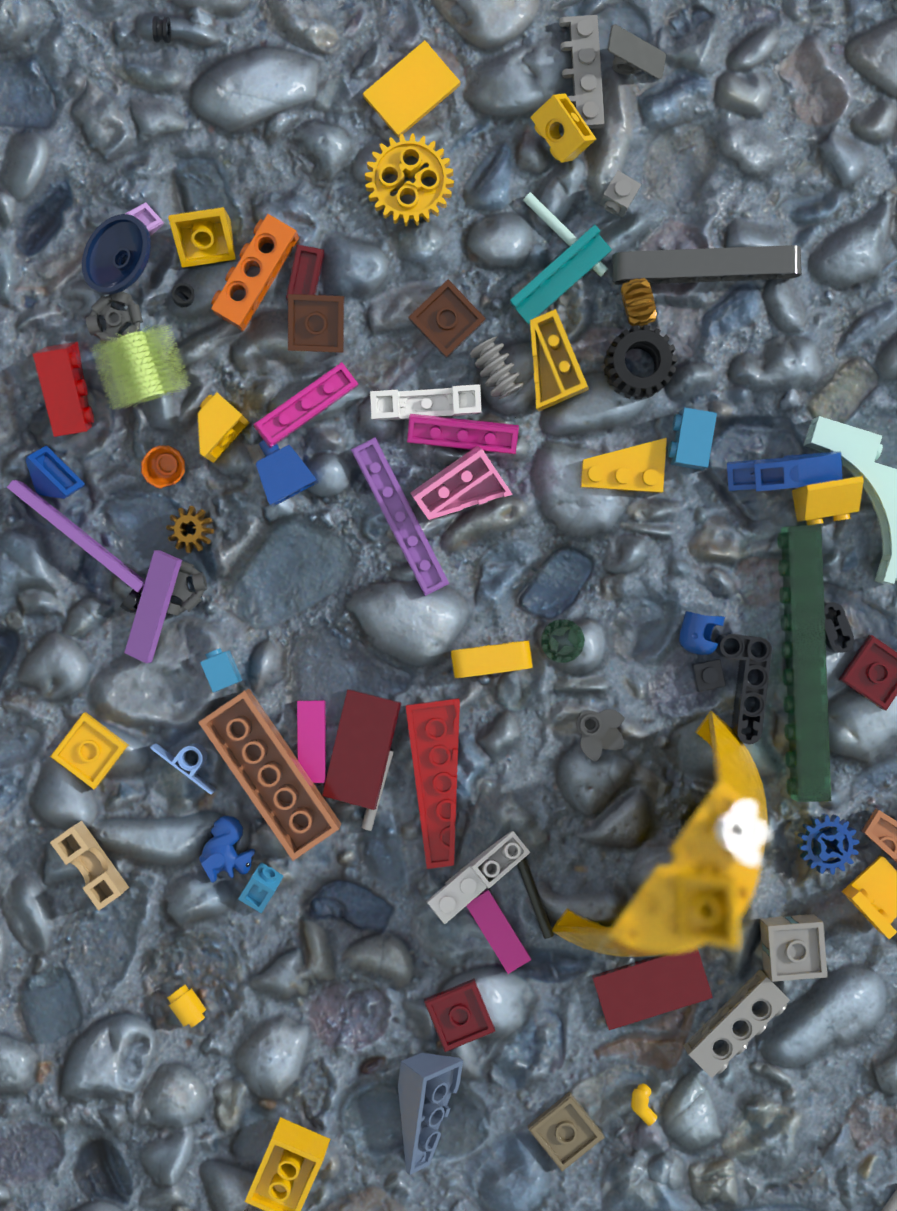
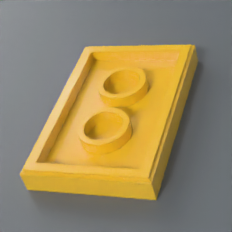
M424 40L363 92V97L393 133L400 138V134H404L455 91L461 82Z

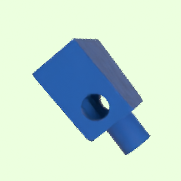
M264 440L259 443L265 458L257 461L255 464L267 500L272 507L319 483L290 445L280 449L278 444L269 448Z

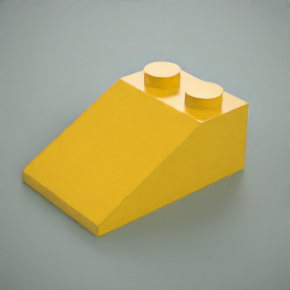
M280 1117L244 1202L264 1211H301L324 1160L330 1138Z

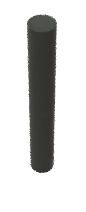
M524 858L517 866L544 939L553 937L554 933L552 932L527 859Z

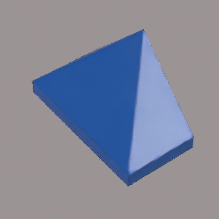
M47 445L30 454L25 459L38 495L65 499L85 485Z

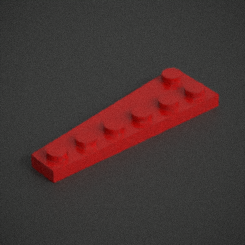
M459 698L406 705L427 869L454 866Z

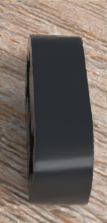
M834 602L822 604L817 611V619L828 648L839 653L849 651L853 647L854 636L843 607ZM828 608L837 612V615L833 616L835 625L831 619L825 618V614L829 613ZM836 629L840 636L846 637V640L842 642L843 647L834 643V640L838 639Z

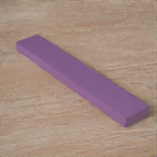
M376 438L351 449L424 595L426 596L448 585L449 582Z
M18 480L11 481L7 486L10 491L136 592H142L145 583L142 577L25 483Z

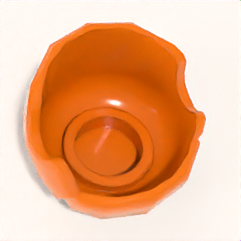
M169 445L156 446L150 449L141 461V473L146 482L156 488L172 486L183 477L185 473V460L179 450Z

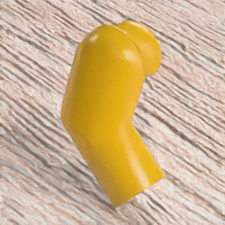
M641 1083L632 1092L631 1108L648 1126H651L657 1120V1115L648 1107V1097L651 1095V1089L648 1085Z

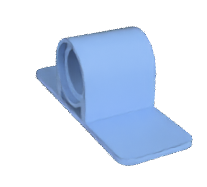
M156 743L151 745L150 748L206 792L213 794L216 791L211 784L196 774L207 759L206 749L202 745L197 743L190 744L184 747L176 757ZM188 750H193L198 754L199 760L196 764H192L187 760Z

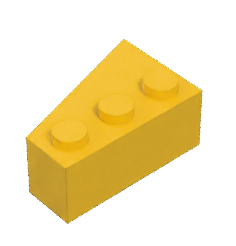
M556 309L530 320L536 409L539 412L586 392L589 388Z

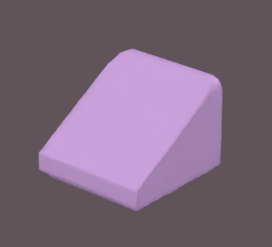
M146 202L125 213L135 216L147 227L150 236L164 224Z

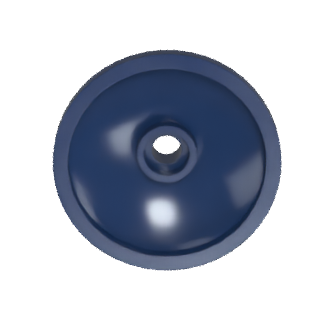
M120 214L105 220L95 229L85 246L82 256L83 277L93 290L105 295L116 294L127 289L139 279L147 266L151 250L150 234L145 224L135 216Z

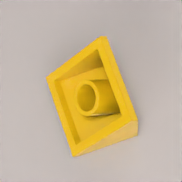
M224 207L168 215L182 268L236 260L231 221Z
M728 872L678 874L680 938L734 949L739 948L737 880Z

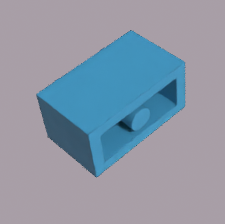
M684 407L679 411V414H675L672 430L676 431L675 440L670 442L668 457L671 458L670 465L698 470L708 468L717 413Z

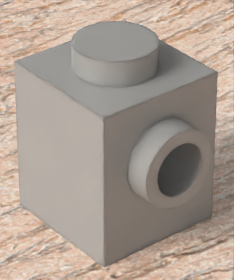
M617 171L603 194L600 205L608 212L623 218L642 184Z

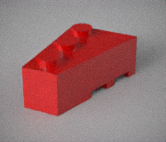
M78 341L47 346L33 353L54 437L87 432L92 427V423H94V414L91 406L88 404V391L84 380Z

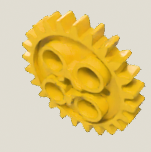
M414 133L411 134L409 141H406L403 134H400V142L398 143L390 137V146L386 147L381 143V154L372 152V158L375 162H367V168L372 171L365 173V180L370 181L365 185L366 191L372 192L369 195V201H377L375 204L376 211L384 208L383 217L385 219L392 214L394 224L400 218H404L405 226H408L410 219H413L416 226H418L420 217H423L428 223L430 222L429 213H433L438 217L439 210L437 206L446 208L447 202L444 198H451L452 192L447 189L454 187V180L449 179V177L453 176V169L447 168L450 165V159H441L444 155V149L442 148L435 152L436 142L432 141L429 145H426L425 136H422L420 141L417 142L415 141ZM409 156H413L418 159V162L414 165H407L404 160ZM425 164H428V165H429L427 168H424V169L421 170V167H422L423 165H425ZM387 174L397 176V180L393 183H387L383 178ZM405 177H408V179H412L414 177V183H411L410 181H407L405 183ZM426 177H431L435 179L436 183L432 186H425L422 184V180ZM398 190V192H397V194H396L395 196H391V195H390L392 192H395V191ZM404 195H412L415 201L411 204H404L401 202V198Z

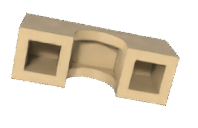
M82 821L50 842L66 865L71 863L81 872L85 880L83 890L98 911L129 888Z

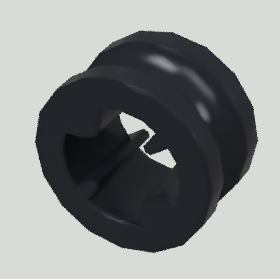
M159 16L153 17L152 32L155 42L159 43L162 39L165 43H170L171 22L169 16H164L163 19H160Z

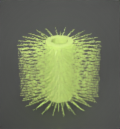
M165 329L159 330L160 332L157 330L137 332L136 330V332H128L124 336L119 335L121 336L119 338H107L117 340H112L115 342L102 341L110 343H104L107 345L99 346L102 348L96 349L99 350L94 352L98 353L96 355H105H100L101 359H104L106 363H103V360H101V366L104 367L99 369L105 371V374L110 373L108 370L113 372L111 373L113 375L110 376L114 377L111 378L114 380H111L110 383L115 384L112 386L118 388L113 390L119 393L117 394L119 396L114 398L120 400L114 403H118L123 406L121 403L127 406L126 404L130 405L137 402L138 404L143 402L145 404V402L162 398L164 395H173L167 394V392L174 393L171 390H180L177 386L179 388H182L181 386L186 387L180 384L182 382L178 380H183L175 375L177 371L172 369L174 367H171L174 365L179 366L174 363L178 361V357L174 359L167 356L173 353L170 352L171 350H163L167 347L165 345L170 346L169 340L166 342L165 339H169V335H166L169 333L163 331Z

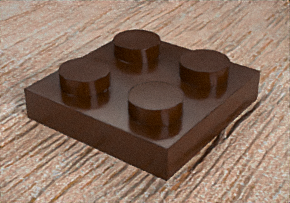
M449 279L408 317L446 359L486 321V318Z
M288 294V351L343 353L345 296Z

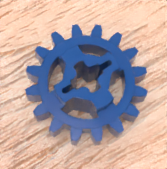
M822 813L820 821L814 816L811 817L813 823L811 826L805 823L802 825L806 830L805 834L798 833V836L803 839V843L797 844V848L805 851L800 857L804 861L809 860L807 866L812 869L816 867V870L821 874L827 869L828 873L834 875L836 867L844 872L845 862L849 864L854 863L850 858L851 854L858 855L859 853L853 849V845L860 843L858 839L852 838L856 830L852 827L847 828L849 822L845 819L840 821V817L835 814L829 818L827 814ZM832 826L827 830L820 831L821 828ZM821 838L829 840L831 846L834 847L835 850L827 848L825 842L821 840ZM837 857L834 860L827 861L829 858Z

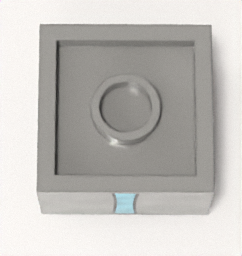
M814 914L760 918L763 970L772 982L827 977L824 923Z

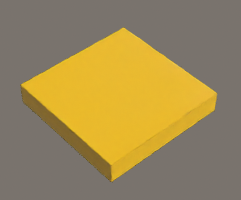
M85 712L50 757L94 790L118 761L129 744Z

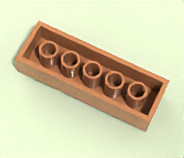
M250 689L243 691L198 722L293 861L340 829L341 822L318 788L311 781Z

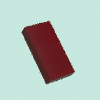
M297 244L286 295L287 300L288 294L316 295L324 257L323 249Z

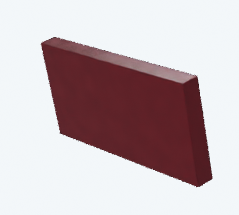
M347 689L322 796L371 810L376 809L401 702Z
M698 947L682 952L656 955L592 975L608 1030L713 998Z

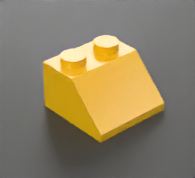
M217 392L214 396L209 395L200 404L201 410L198 412L200 454L213 463L250 423Z
M863 476L806 485L792 490L797 522L806 521L807 526L824 523L823 518L833 516V521L851 519L850 513L859 512L864 482Z

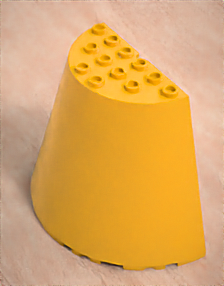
M710 710L695 733L705 740L713 750L717 784L671 846L670 850L673 852L672 862L666 866L657 865L612 928L602 926L566 908L553 926L552 932L584 949L620 957L668 954L702 946L706 943L680 938L678 874L728 872L737 880L738 918L742 915L755 891L761 865L749 866L737 860L731 847H727L719 841L716 834V824L722 816L731 813L736 803L740 801H753L756 803L755 819L767 826V804L762 780L748 749L736 737L730 726L713 711ZM766 841L757 847L761 859H763Z

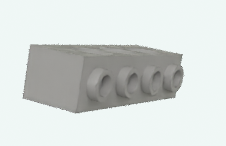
M759 970L683 1046L688 1055L713 1078L716 1074L722 1073L727 1068L728 1062L736 1054H741L747 1048L748 1042L755 1035L761 1034L766 1029L767 1023L774 1016L780 1015L786 1009L787 1003L790 1000ZM763 1001V1005L759 1010H752L755 1002ZM736 1021H744L740 1029H732ZM724 1040V1044L721 1048H713V1045L716 1041Z

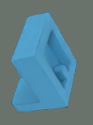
M260 863L238 900L262 913L283 879V875L274 868Z

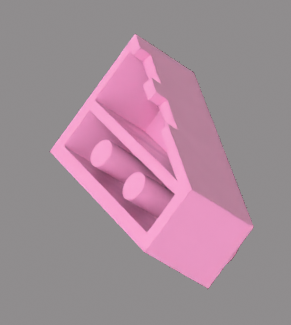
M476 446L410 492L429 520L473 505L487 503L496 498L513 495L479 446Z

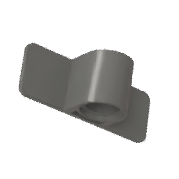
M616 24L612 25L608 42V51L614 55L612 69L617 73L627 75L644 71L656 79H662L666 54Z

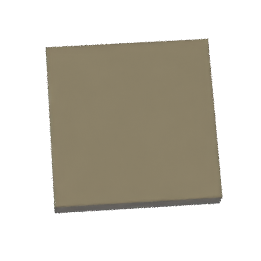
M568 1092L527 1125L528 1130L561 1171H564L605 1138L603 1132L571 1092Z

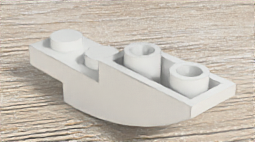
M511 831L446 881V885L428 899L426 903L441 922L446 924L486 888L492 887L524 859L530 851L514 831Z

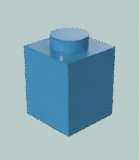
M221 648L205 654L207 659L200 662L213 693L242 681L230 650L222 652Z

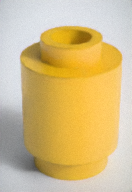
M186 984L167 997L170 1002L168 1006L183 1027L189 1024L192 1028L205 1018L202 1014L206 1011L205 1006L193 989H188Z

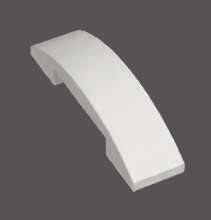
M480 384L452 386V388L370 391L372 420L409 419L410 414L453 417L482 413Z

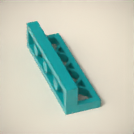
M596 225L592 226L510 300L511 306L528 325L530 320L540 316L612 252L610 246L600 236L601 230Z

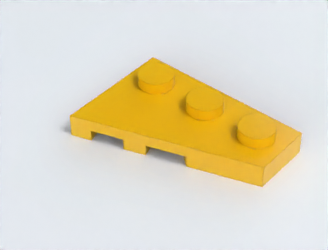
M667 438L583 459L580 488L663 493Z

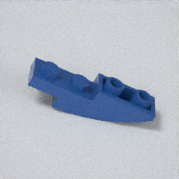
M841 451L787 455L784 458L727 462L729 491L756 489V491L779 490L842 480Z

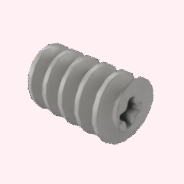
M497 336L476 346L470 352L471 358H479L475 362L476 368L485 367L480 372V376L483 378L490 377L485 382L486 387H495L490 392V395L492 397L500 396L499 399H502L516 392L525 384L524 382H514L520 374L519 372L510 374L509 371L514 366V363H504L509 353H499L504 344H494V341L498 338Z

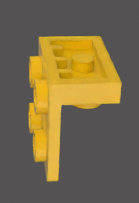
M879 856L841 892L878 932L891 939L897 933L890 925L897 917V870L885 857Z

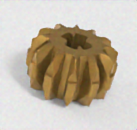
M636 278L623 283L621 294L629 324L641 327L654 322L657 312L650 283L645 278Z
M189 506L188 513L183 508H179L180 518L175 515L170 516L175 525L166 526L167 530L175 532L168 537L169 541L178 540L175 548L180 550L185 546L187 553H192L193 546H195L197 551H202L201 541L206 544L211 543V540L205 537L206 533L214 534L215 532L214 529L206 528L207 525L213 522L212 518L203 519L206 511L201 509L196 513L194 506ZM195 524V527H193V529H196L194 535H186L188 530H185L186 525Z

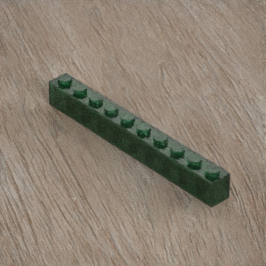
M821 525L786 526L781 528V533H778L777 538L778 547L782 549V560L779 561L778 569L779 575L783 576V587L780 588L779 596L780 602L784 604V615H781L780 623L782 631H785V642H782L781 651L783 658H786V669L783 670L782 678L783 684L787 686V697H784L783 705L785 713H788V724H785L784 732L786 740H789V751L786 752L785 760L787 767L790 768V778L787 779L786 787L788 795H791V799L797 802L831 801Z

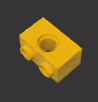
M566 93L551 96L530 117L535 124L536 132L545 138L550 146L551 154L561 163L573 161L596 140V137ZM560 124L564 127L563 136L559 133Z

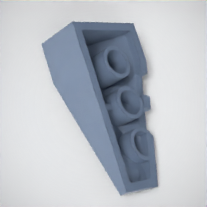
M419 1053L401 1061L398 1092L406 1172L409 1175L429 1166L441 1136V1133L438 1131L440 1123L444 1117H448L451 1109L447 1106L452 1093H457L460 1085L463 1060L459 1057Z

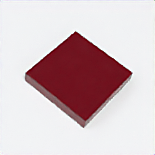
M869 635L838 680L880 709L886 711L897 696V652L873 635Z
M475 978L424 999L445 1052L495 1032V1027Z

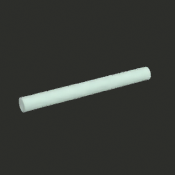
M531 192L524 198L523 201L569 246L578 240ZM601 261L592 268L600 277L608 271V268Z

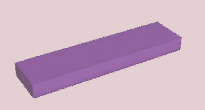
M154 550L124 652L144 663H151L181 566V559L163 551Z

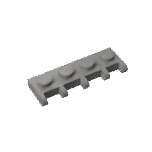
M598 15L562 17L559 19V26L570 27V41L560 44L561 51H571L572 69L562 71L563 78H573L574 96H568V98L575 105V108L589 129L603 128L605 122Z

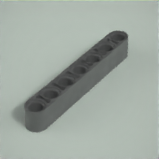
M797 245L626 251L612 255L613 284L622 285L636 278H645L650 284L791 279L802 275L801 247Z

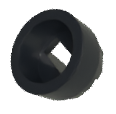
M179 283L173 287L172 299L177 306L183 308L193 303L195 298L194 290L189 284ZM180 293L187 300L184 301L177 294Z
M132 589L120 607L127 612L136 613L138 607L135 604H139L141 594Z

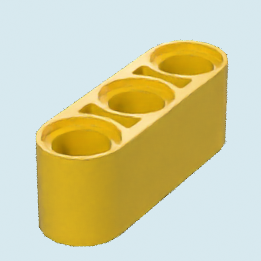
M529 640L451 651L454 678L533 668Z

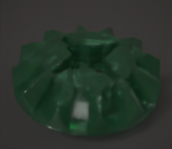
M559 619L545 627L541 636V646L546 656L551 660L560 663L575 660L583 651L585 638L582 629L573 621ZM569 630L567 640L573 644V647L563 646L557 652L559 642L552 636H563Z

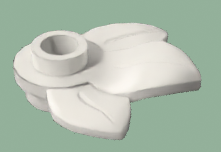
M740 801L734 805L729 815L722 816L718 820L716 834L723 845L731 847L736 859L741 863L749 866L761 865L762 859L757 847L771 837L772 831L762 822L755 819V802Z

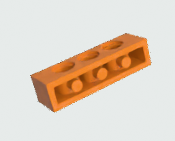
M267 214L264 220L260 219L253 232L255 236L250 244L246 243L243 246L239 255L240 261L236 267L232 266L225 278L227 283L222 291L218 290L211 301L213 305L211 309L215 315L242 331L246 329L299 240L297 230L270 214ZM266 243L274 244V248L270 253H262L261 247ZM257 266L260 268L257 276H247V271L250 267ZM237 290H244L246 295L242 300H233V294Z

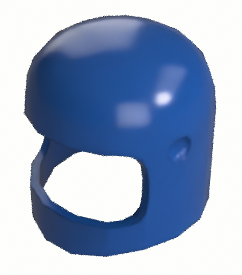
M686 611L679 635L681 646L686 651L697 655L713 653L718 643L712 642L711 634L715 626H723L725 617L707 616Z

